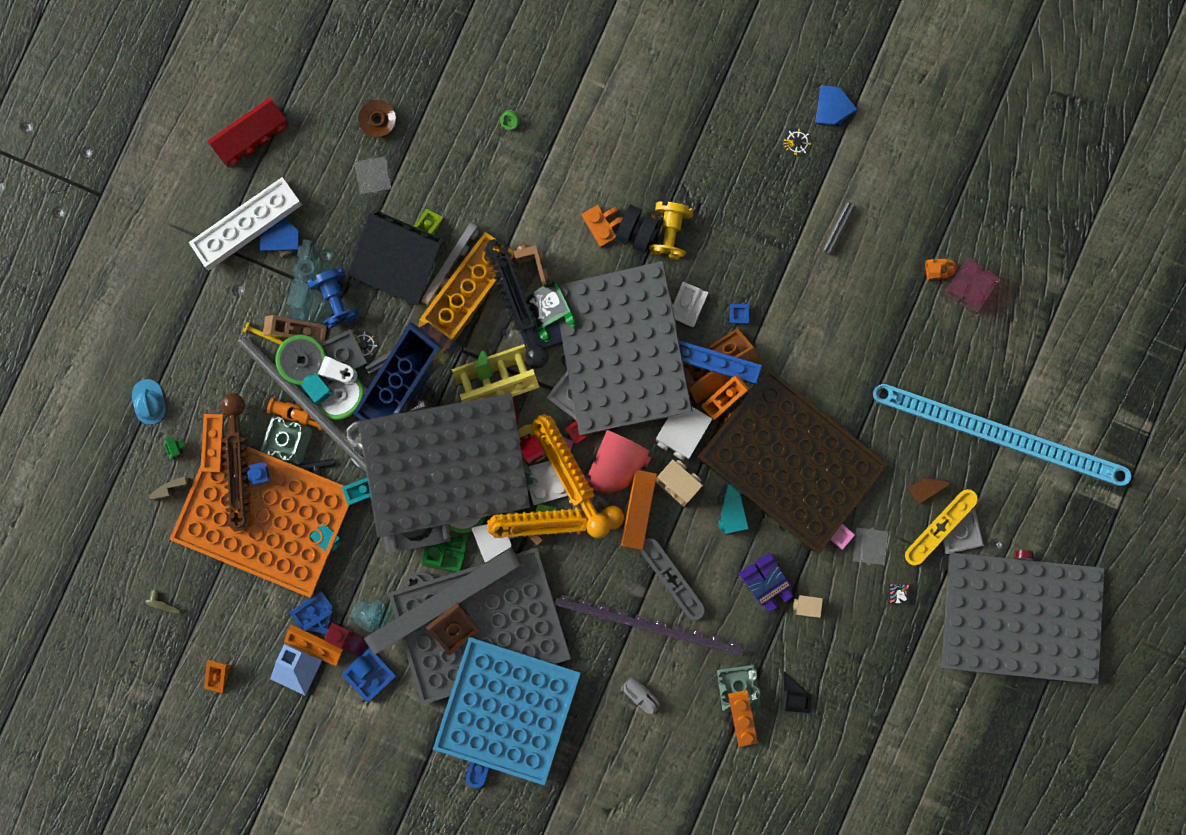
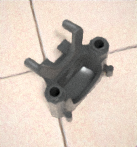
M449 524L383 537L386 553L425 547L452 540Z

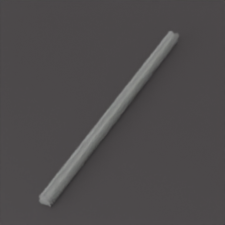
M241 336L237 343L366 472L363 453L359 452L358 448L354 447L353 443L347 440L348 438L343 433L340 434L341 431L338 428L336 429L335 425L329 422L330 420L320 410L316 409L317 407L310 402L309 398L307 399V397L303 396V392L299 391L295 384L292 385V383L280 375L276 368L277 366L272 361L270 362L264 353L261 354V350L256 345L253 346V342L248 337Z

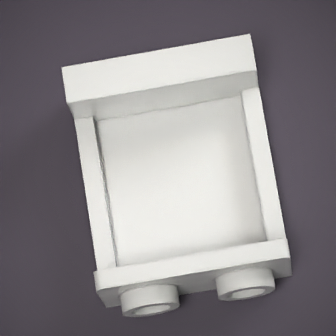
M693 407V412L668 417L656 438L657 446L666 451L668 448L675 452L673 455L681 460L690 458L712 418Z

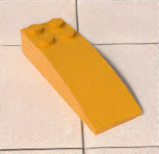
M484 232L421 316L418 327L429 322L455 342L498 282V279L493 278L496 274L491 272L493 266L488 264L490 259L486 258L484 251L487 242L495 239L494 237ZM509 248L507 254H511V257L509 259L510 261H512L515 254L514 251Z

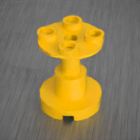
M662 202L656 203L655 212L664 215L662 228L665 229L663 245H649L650 254L661 256V253L668 254V257L671 259H679L686 255V251L675 248L674 243L676 231L681 230L682 219L692 218L693 208L688 210L689 206L668 202L667 206L663 205Z

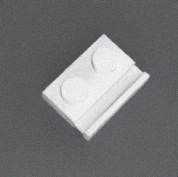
M683 282L673 304L675 321L694 328L708 292Z

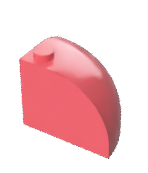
M607 430L597 452V459L593 462L586 481L590 488H593V491L598 493L621 491L633 483L636 470L641 471L643 466L647 468L651 459L648 456L649 450Z

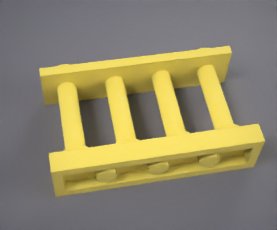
M523 344L489 356L488 360L492 372L499 371L502 380L491 384L489 378L483 379L484 386L475 390L472 389L470 380L478 378L475 370L477 361L452 369L457 385L463 383L466 392L460 394L462 402L512 393L513 397L539 388L534 370L527 371L524 362L525 345ZM517 364L520 374L509 377L506 368Z

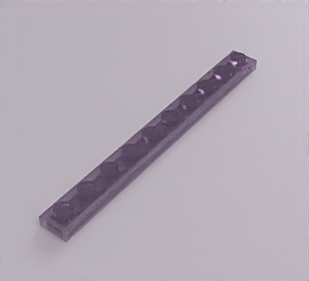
M561 595V598L556 597L554 604L556 606L735 655H743L744 649L740 648L741 644L729 641V644L721 643L722 639L711 636L710 639L702 637L703 633L696 631L688 634L684 632L685 628L673 625V629L666 628V623L654 621V624L646 622L647 618L636 615L635 619L628 617V613L617 610L615 614L609 612L610 608L599 605L597 609L590 607V602L580 600L579 603L572 602V597Z

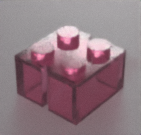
M968 257L962 263L944 290V293L956 301H959L963 296L966 297L961 304L976 313L980 310L1000 278L987 269L981 271L982 266Z

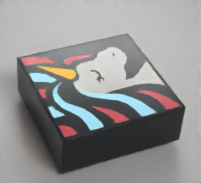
M889 584V603L909 604V584Z

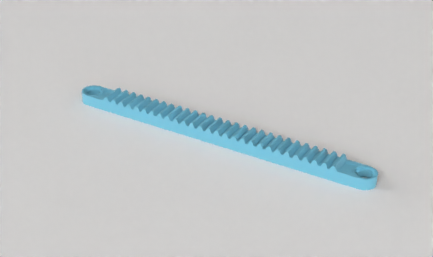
M881 384L873 391L875 401L880 404L1022 454H1027L1045 462H1050L1065 469H1070L1088 477H1093L1116 486L1126 485L1131 479V473L1126 467L899 388ZM879 389H886L888 391L886 399L879 398ZM1118 471H1122L1125 474V479L1122 482L1117 481L1115 478V474Z

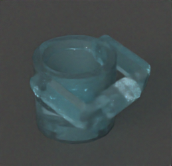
M362 599L354 607L349 619L369 633L380 623L386 605L380 600L370 603Z

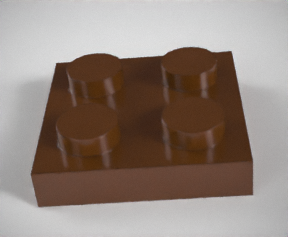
M458 603L454 604L426 626L449 656L464 645L469 637L473 638L480 632Z

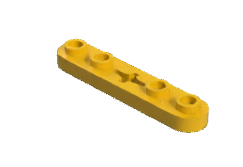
M968 489L959 493L907 549L905 558L909 564L919 565L976 505L978 499L976 493ZM948 519L949 522L945 526L946 531H940L934 535L938 528L936 524L938 522L942 524Z

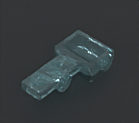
M303 239L302 246L299 245L297 256L299 261L294 265L293 274H295V278L292 280L286 304L289 318L302 321L308 317L312 303L310 289L305 282L311 278L314 280L316 277L314 263L310 260L313 249L310 240ZM305 268L311 269L309 273L302 272Z

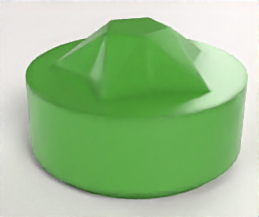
M507 110L501 116L500 123L506 130H514L520 123V117L517 112Z

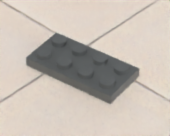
M351 329L320 343L327 357L340 361L355 370L368 364ZM298 356L297 363L304 364L306 358ZM320 376V378L325 382V384L333 381L326 377ZM296 385L297 389L303 392L302 394L307 393L301 385Z

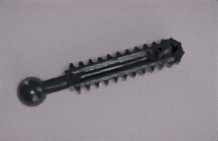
M499 238L489 240L484 251L486 258L490 259L488 264L493 266L491 272L496 274L493 278L498 279L496 285L501 287L499 293L504 295L502 301L507 303L505 308H509L507 314L512 316L509 321L515 324L511 329L517 330L518 334L522 333L527 346L525 361L528 366L534 369L542 368L548 363V351L543 346L538 345L532 330L537 319L531 317L533 311H529L530 304H526L528 298L523 296L525 290L520 288L522 283H518L520 277L515 275L517 269L512 267L514 261L509 259L511 254H507L509 248L506 246V242Z

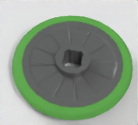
M295 335L286 339L280 345L276 354V366L280 375L292 384L301 385L308 375L315 373L319 375L318 373L326 353L316 339L307 335ZM298 356L306 358L304 364L297 363Z

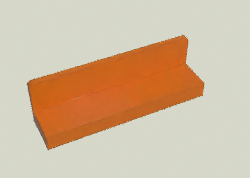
M636 470L634 473L621 546L643 550L656 473Z

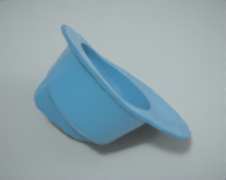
M150 379L139 381L132 390L135 413L141 422L156 424L163 419L166 412L161 387Z

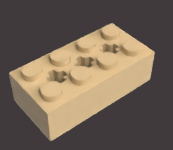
M672 459L658 475L655 482L685 507L703 486L700 484L702 480L696 474L692 473L690 475L685 471L687 467L681 461L677 460L675 462Z

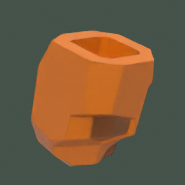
M945 258L927 260L925 262L927 280H941L953 276L957 270V264L953 260Z

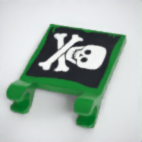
M556 280L526 296L528 298L526 304H530L528 309L533 311L531 317L537 319L534 323L540 338L546 343L552 340L546 327L565 317L567 324L571 327L578 325Z

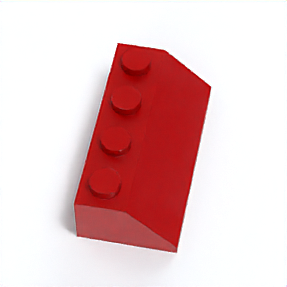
M269 97L209 139L208 143L226 167L234 166L240 161L241 157L252 154L258 145H264L269 142L271 136L275 133L283 132L289 123L271 97Z

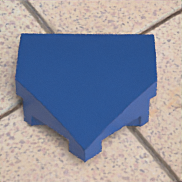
M821 86L815 120L816 124H838L840 126L842 121L858 111L840 87Z
M284 217L260 234V251L299 250V231Z
M320 590L312 598L307 599L289 611L300 629L327 634L332 614V604L323 591Z

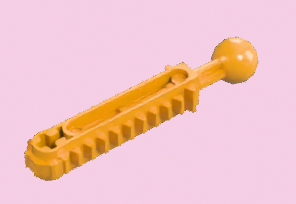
M545 414L539 415L533 420L532 430L556 471L567 495L570 497L569 503H573L574 506L581 505L588 518L586 528L589 535L596 539L604 538L610 532L611 525L606 516L597 513L591 502V499L595 497L594 489L590 488L566 441L557 428L554 419Z
M608 506L602 513H598L608 518L611 525L610 530L618 529L625 520L624 512L617 506ZM575 507L574 510L561 509V511L523 512V514L508 513V515L492 516L487 521V530L494 538L526 537V535H549L552 533L564 534L565 532H577V534H580L581 531H586L588 518L584 514L583 509H578V507Z

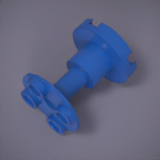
M337 268L316 275V280L311 278L307 281L310 290L321 289L324 300H329L334 316L323 322L324 325L328 326V329L338 326V322L344 320L350 322L357 319L356 316L360 310L351 309L345 311L340 295L343 293L338 282L346 277L343 268H340L338 271Z

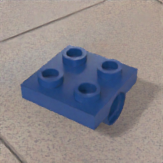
M370 648L341 674L367 703L396 677L395 673L377 654L374 655Z

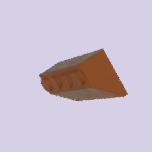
M738 328L706 348L756 364L761 363L755 348ZM684 363L689 394L697 404L718 391L732 378Z

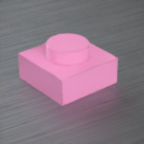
M842 524L830 540L843 550L855 535Z

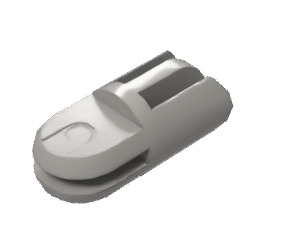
M631 677L622 685V691L646 713L653 714L659 709L660 703L658 699L636 677Z

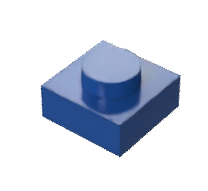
M730 304L729 324H749V304Z

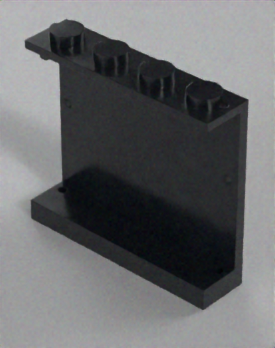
M373 210L367 219L348 276L353 277V280L369 284L375 290H383L391 297H399L405 300L407 304L418 306L422 301L423 297L421 296L437 253L442 248L445 240L378 210Z

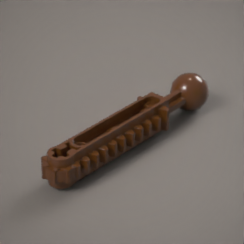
M230 393L223 397L220 405L222 412L228 416V433H225L226 438L221 439V442L226 443L222 450L227 453L223 455L227 459L223 463V465L227 466L224 473L228 474V477L224 478L228 482V485L224 486V488L228 489V493L225 496L229 497V500L225 501V504L229 505L226 511L230 512L229 516L226 517L227 526L237 532L245 531L248 525L251 524V516L247 514L250 508L246 506V504L250 503V500L246 499V496L250 495V493L246 492V488L249 485L245 484V481L249 479L245 476L248 469L244 468L248 464L247 461H244V458L248 456V454L244 453L247 446L243 445V443L247 442V439L243 438L239 426V415L244 411L245 403L239 394ZM238 516L242 518L239 524L235 523V519H238Z

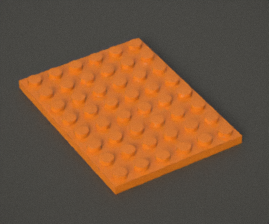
M247 446L244 453L248 454V456L244 458V461H247L248 464L244 468L249 471V465L262 462L268 463L272 483L253 487L252 482L249 480L245 481V484L249 485L246 488V492H249L250 495L246 496V499L250 500V503L246 504V506L250 508L247 514L251 516V524L248 525L245 531L235 532L227 526L228 522L226 519L230 512L226 511L229 505L225 504V501L229 500V497L225 496L228 493V489L224 488V486L228 485V482L224 480V478L228 477V474L224 473L227 466L223 465L227 461L223 457V455L227 454L226 451H222L221 473L201 472L200 466L169 540L312 598L331 553L336 535L338 536L350 507L341 488L343 485ZM239 516L238 519H235V523L238 524L242 521V518ZM319 526H328L333 531L326 552L318 545L323 539L322 532L317 529ZM314 531H318L321 535V539L318 542H315L310 537Z

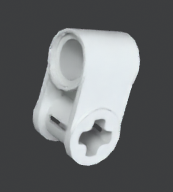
M327 356L324 357L318 373L328 379L349 385L353 384L358 376L356 370ZM349 372L351 374L350 377L344 376V373Z

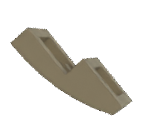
M181 477L165 483L149 495L150 500L173 497L171 489L189 486V478Z

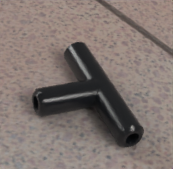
M331 458L298 464L297 467L307 471L313 470L314 474L321 476L320 468L334 466L335 460Z

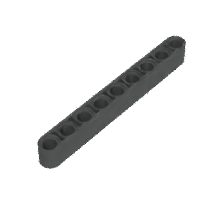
M510 548L366 636L364 640L374 655L444 613L454 604L462 602L522 565L513 548Z

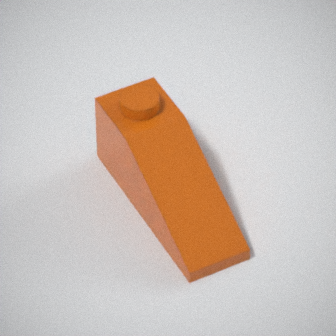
M736 374L701 406L712 420H715L741 398L749 388Z

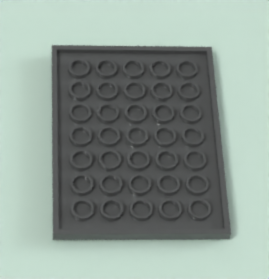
M663 261L559 285L578 322V325L571 327L567 324L565 317L558 320L580 436L693 412Z
M512 393L358 421L377 537L530 508Z
M537 548L517 553L516 555L522 565L458 603L480 631L473 637L475 639L552 664L571 659ZM484 564L389 592L395 617L401 616ZM439 616L402 638L422 705L451 695L467 645L466 642L450 656L426 628Z
M949 553L941 669L1098 684L1104 568Z

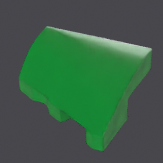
M462 535V537L452 539L449 542L426 546L422 565L452 573L461 571L468 535Z

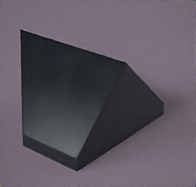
M784 671L780 710L810 713L812 694L808 693Z

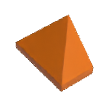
M208 660L204 689L223 694L231 664Z

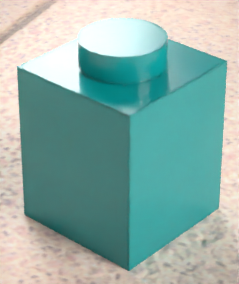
M316 373L308 375L303 380L304 383L301 384L318 406L334 394Z
M319 526L317 529L322 532L323 539L318 545L326 552L333 531L328 526ZM314 531L310 535L315 542L321 539L318 531ZM337 535L332 545V552L336 551L341 545L339 541L342 538Z

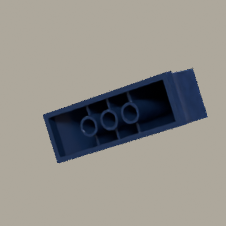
M413 322L409 323L353 411V414L360 420L411 411L423 402L430 391L425 385L427 380L439 367L450 360L459 345L429 322L421 327H418Z

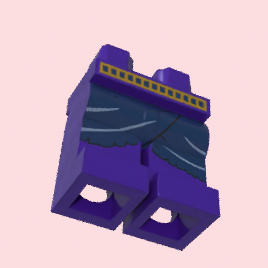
M770 552L738 573L760 605L763 604L769 612L778 607L772 598L775 595L779 594L784 602L793 597L789 588L790 584ZM757 568L759 569V571H760L761 574L763 575L764 579L762 578V576H761L760 573L758 572Z

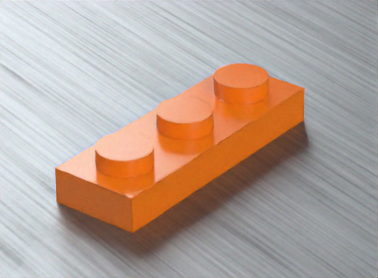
M204 414L201 472L221 473L223 451L221 439H223L224 433L223 414Z
M290 625L284 640L285 643L334 666H337L343 652V649L293 625Z
M744 690L728 694L738 746L757 744L748 691Z

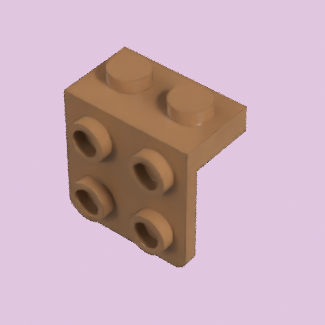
M536 245L517 247V250L514 251L517 264L536 260L542 287L546 286L549 278L546 268L542 269L541 264H544L541 249L537 250Z

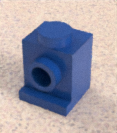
M262 462L249 465L247 474L253 487L272 483L268 463Z

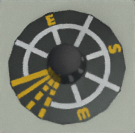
M794 128L785 134L783 145L789 154L801 156L810 149L811 137L805 130Z
M360 331L354 334L365 359L372 357L378 347L375 336L367 331Z

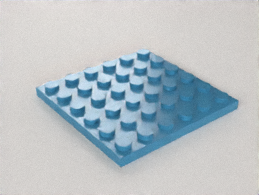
M469 637L433 750L545 785L580 672Z

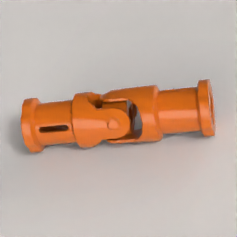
M271 397L267 413L270 414L272 412L281 415L284 419L300 422L305 426L307 424L318 427V430H323L302 407L290 402H280Z

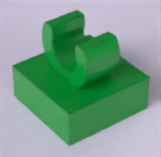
M173 436L166 438L163 442L170 460L177 458L180 454L179 451L186 447L184 439L175 442Z

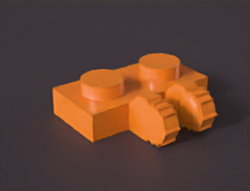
M596 205L581 214L600 248L615 240L616 235L612 228L621 224L623 217L615 219L610 224L606 218L616 214L618 211L617 207L611 208L603 214L599 206Z

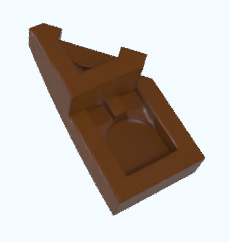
M929 476L924 477L908 489L918 504H920L951 483L948 480H940Z

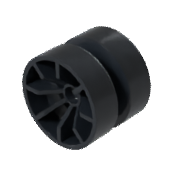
M630 204L614 241L626 246L633 237L635 238L633 249L645 254L648 246L652 245L656 237L660 217L649 212L641 223L642 209Z

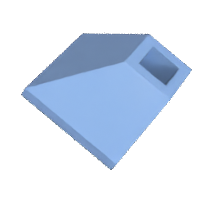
M284 644L275 662L270 679L306 695L322 660L289 644Z

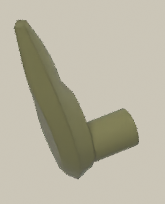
M151 590L150 600L145 601L147 605L170 613H180L178 609L164 602L157 601L159 591Z

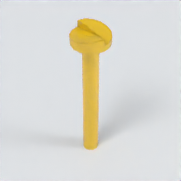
M247 322L246 327L242 330L244 333L250 331L280 345L284 342L275 337L264 336L262 331L251 327L250 322Z

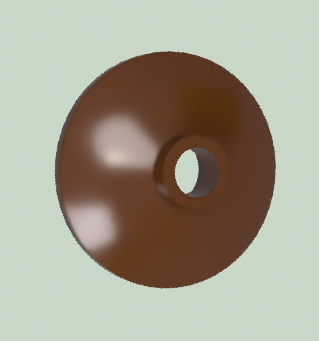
M372 100L360 109L358 123L362 131L368 136L383 137L393 130L396 123V114L392 106L387 102ZM375 118H381V122L375 123Z

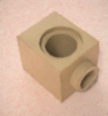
M798 595V599H794L793 610H796L795 615L820 618L823 598Z

